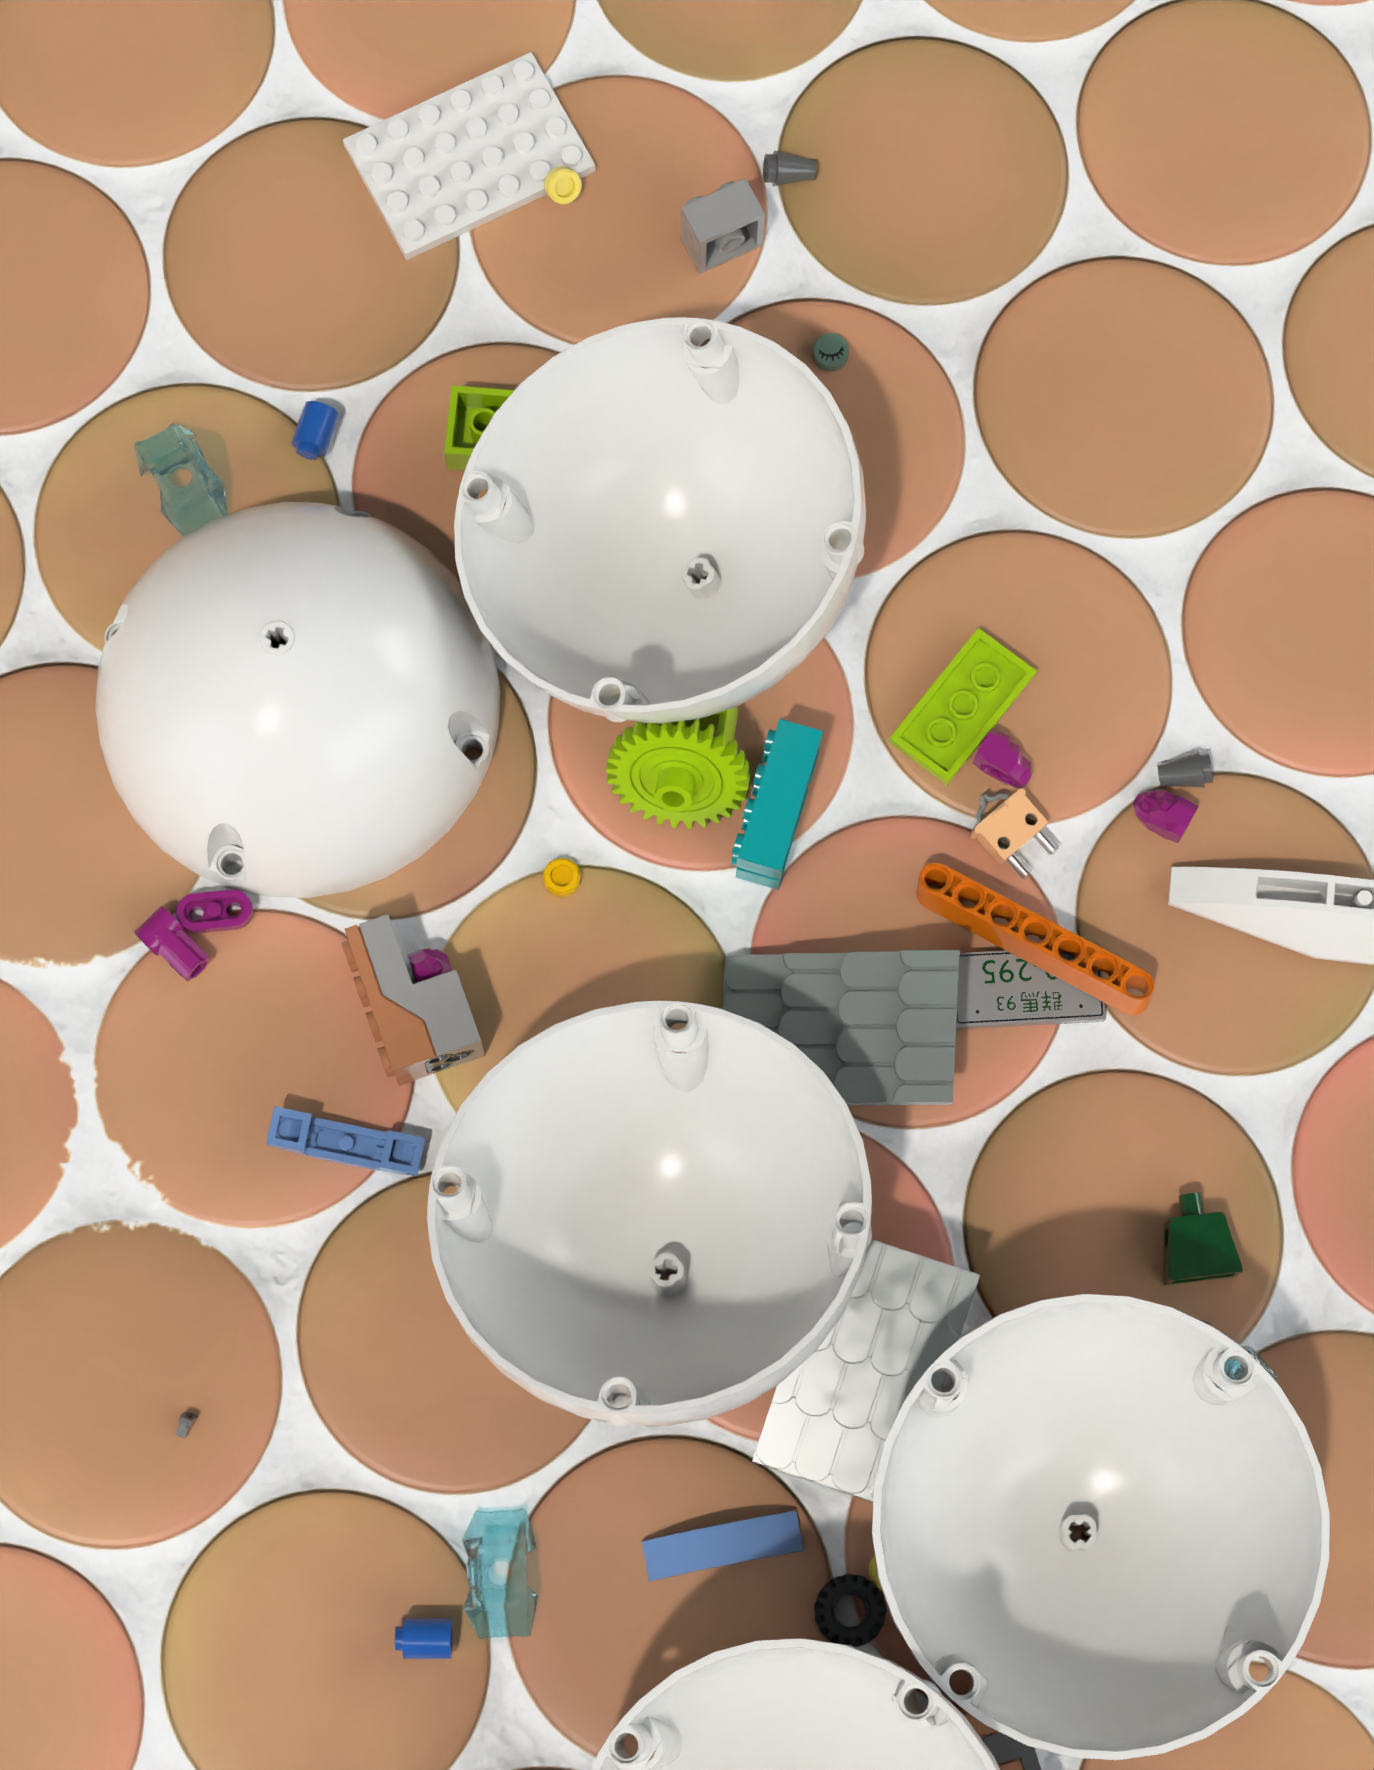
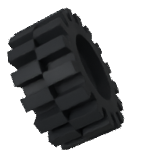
M845 1574L831 1579L819 1591L814 1603V1618L821 1634L831 1643L853 1647L869 1643L877 1637L886 1621L887 1606L885 1605L882 1591H879L873 1581H869L861 1575ZM845 1595H854L860 1598L865 1605V1617L857 1626H844L835 1616V1605Z

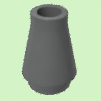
M776 150L773 154H765L763 179L765 183L779 186L815 180V159H807Z
M1199 751L1166 764L1157 765L1160 787L1204 788V784L1213 783L1209 753L1199 754Z

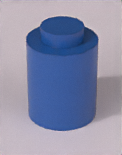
M305 402L291 442L293 447L297 449L296 453L310 460H316L317 457L326 455L339 418L337 410L321 402Z
M404 1618L403 1626H396L395 1651H402L403 1659H452V1618Z

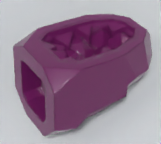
M991 728L978 749L973 764L985 774L1009 786L1019 789L1027 786L1032 776L1030 772L1031 763L1022 755L1019 745L1012 742L1010 736Z
M1148 790L1139 794L1133 802L1137 818L1148 830L1176 843H1179L1199 807L1182 796L1173 795L1165 790Z
M426 948L407 955L416 983L452 971L448 956L438 949L431 950Z

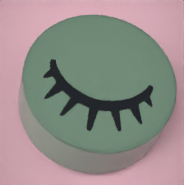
M828 333L816 340L813 347V360L820 369L829 372L837 371L847 363L849 346L843 337L838 334Z

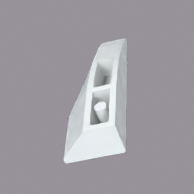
M1171 867L1168 905L1315 959L1374 965V880L1278 870Z

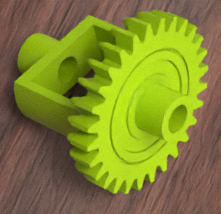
M737 707L700 719L670 723L636 722L634 730L630 726L626 727L623 735L619 734L616 737L609 751L606 772L608 773L607 783L613 784L611 792L613 794H620L619 802L621 804L631 803L630 812L634 813L644 810L642 819L647 820L653 815L657 816L658 825L669 819L672 828H676L679 821H683L688 829H692L693 821H697L702 827H707L708 818L716 824L720 823L721 815L730 818L733 809L739 810L741 801H745L750 781L749 762L745 760V752L743 750L737 751V741L734 740L738 720ZM714 730H717L716 736H713Z

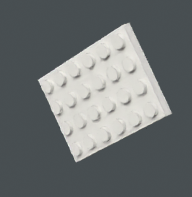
M532 52L343 139L346 151L406 261L547 195L544 188L545 178L555 167H569L579 175L580 179L596 172L595 163Z

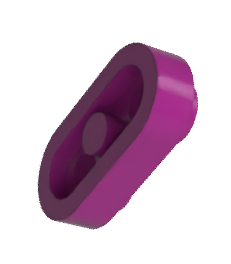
M239 890L193 893L186 895L180 900L176 908V916L183 928L190 933L237 930L245 927L251 921L253 906L249 897ZM233 906L241 908L240 914L236 917L228 915L229 909ZM202 910L203 917L197 921L192 920L191 914L193 911Z

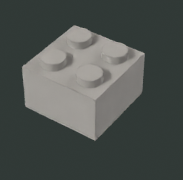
M746 178L736 183L734 181L727 182L720 186L716 192L705 197L696 196L681 207L680 240L699 274L763 246L765 213Z

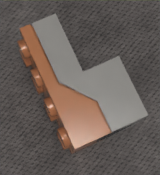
M388 914L360 923L359 927L354 925L344 929L348 940L341 942L351 972L359 971L360 976L353 979L363 1007L371 1006L372 1011L365 1013L375 1042L383 1041L384 1046L377 1048L388 1078L395 1076L400 1086L485 1056L481 1038L457 970L412 984Z

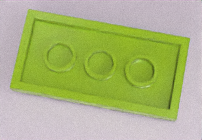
M978 628L890 736L888 742L948 786L984 741L990 729L997 725L1036 676L1037 670Z

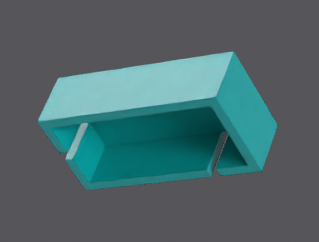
M779 719L776 730L769 729L762 758L766 765L758 764L753 781L752 796H756V798H748L742 818L741 830L746 832L745 834H737L732 851L731 864L737 866L736 878L779 890L808 793L807 784L811 782L819 756L823 731Z

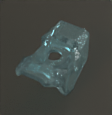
M172 423L166 430L144 441L135 442L134 449L140 475L150 474L160 491L161 513L184 537L211 520L227 515L225 484L207 464L198 443L193 441L197 436L196 433ZM178 469H185L191 474L190 482L184 487H176L170 482L172 473Z
M523 1508L500 1511L476 1510L461 1540L468 1556L467 1581L469 1587L463 1609L479 1639L512 1636L527 1637L531 1635L538 1595L528 1586L527 1556L537 1547L527 1511ZM498 1561H504L512 1568V1577L504 1585L494 1584L489 1577L490 1567Z

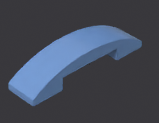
M274 1106L266 1145L339 1164L417 1176L425 1138L391 1130L383 1132L312 1117V1114Z
M796 1511L741 1520L642 1541L649 1581L804 1551Z

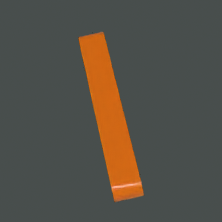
M930 863L921 870L916 896L919 903L925 908L1125 1014L1139 1015L1148 1008L1155 984L1152 976L1145 970L946 865ZM937 883L940 886H942V888L932 889L928 887L926 884ZM968 900L973 902L975 906L966 907L960 901ZM1003 918L1008 921V924H997L993 919ZM1035 935L1042 941L1032 942L1026 936ZM1069 953L1073 955L1075 959L1066 960L1062 958L1060 954ZM1093 971H1104L1109 977L1100 978ZM1127 989H1138L1143 995L1134 996Z

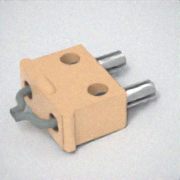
M1024 789L1017 790L1012 796L1005 793L989 796L986 793L979 799L981 807L976 813V820L979 824L971 831L970 837L977 839L999 865L1007 861L1022 879L1026 878L1032 872V869L1016 853L1021 847L1034 837L1049 855L1054 854L1059 849V845L1044 830V827L1049 822L1025 796L1026 791ZM1001 798L1006 800L985 819H982L981 816L987 806L986 801L995 802ZM1025 819H1030L1033 825H1028ZM997 842H1002L1006 849H1001Z

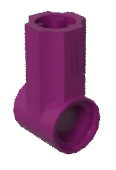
M160 906L134 933L156 956L160 954L181 977L189 982L206 968L211 959L183 932L185 930L183 926L163 906Z

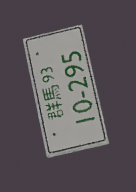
M1006 950L960 953L956 1030L1104 1022L1106 1020L1104 1002ZM1069 953L1060 954V956L1066 960L1075 959V957ZM1101 970L1093 971L1096 976L1102 978Z

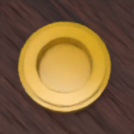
M558 858L548 863L543 872V882L546 890L551 895L560 898L574 894L581 882L580 871L577 865L565 858Z

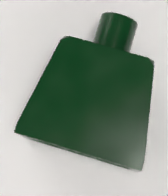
M1200 1192L1179 1195L1181 1216L1169 1218L1164 1223V1285L1236 1277L1242 1273V1264L1224 1213H1204Z

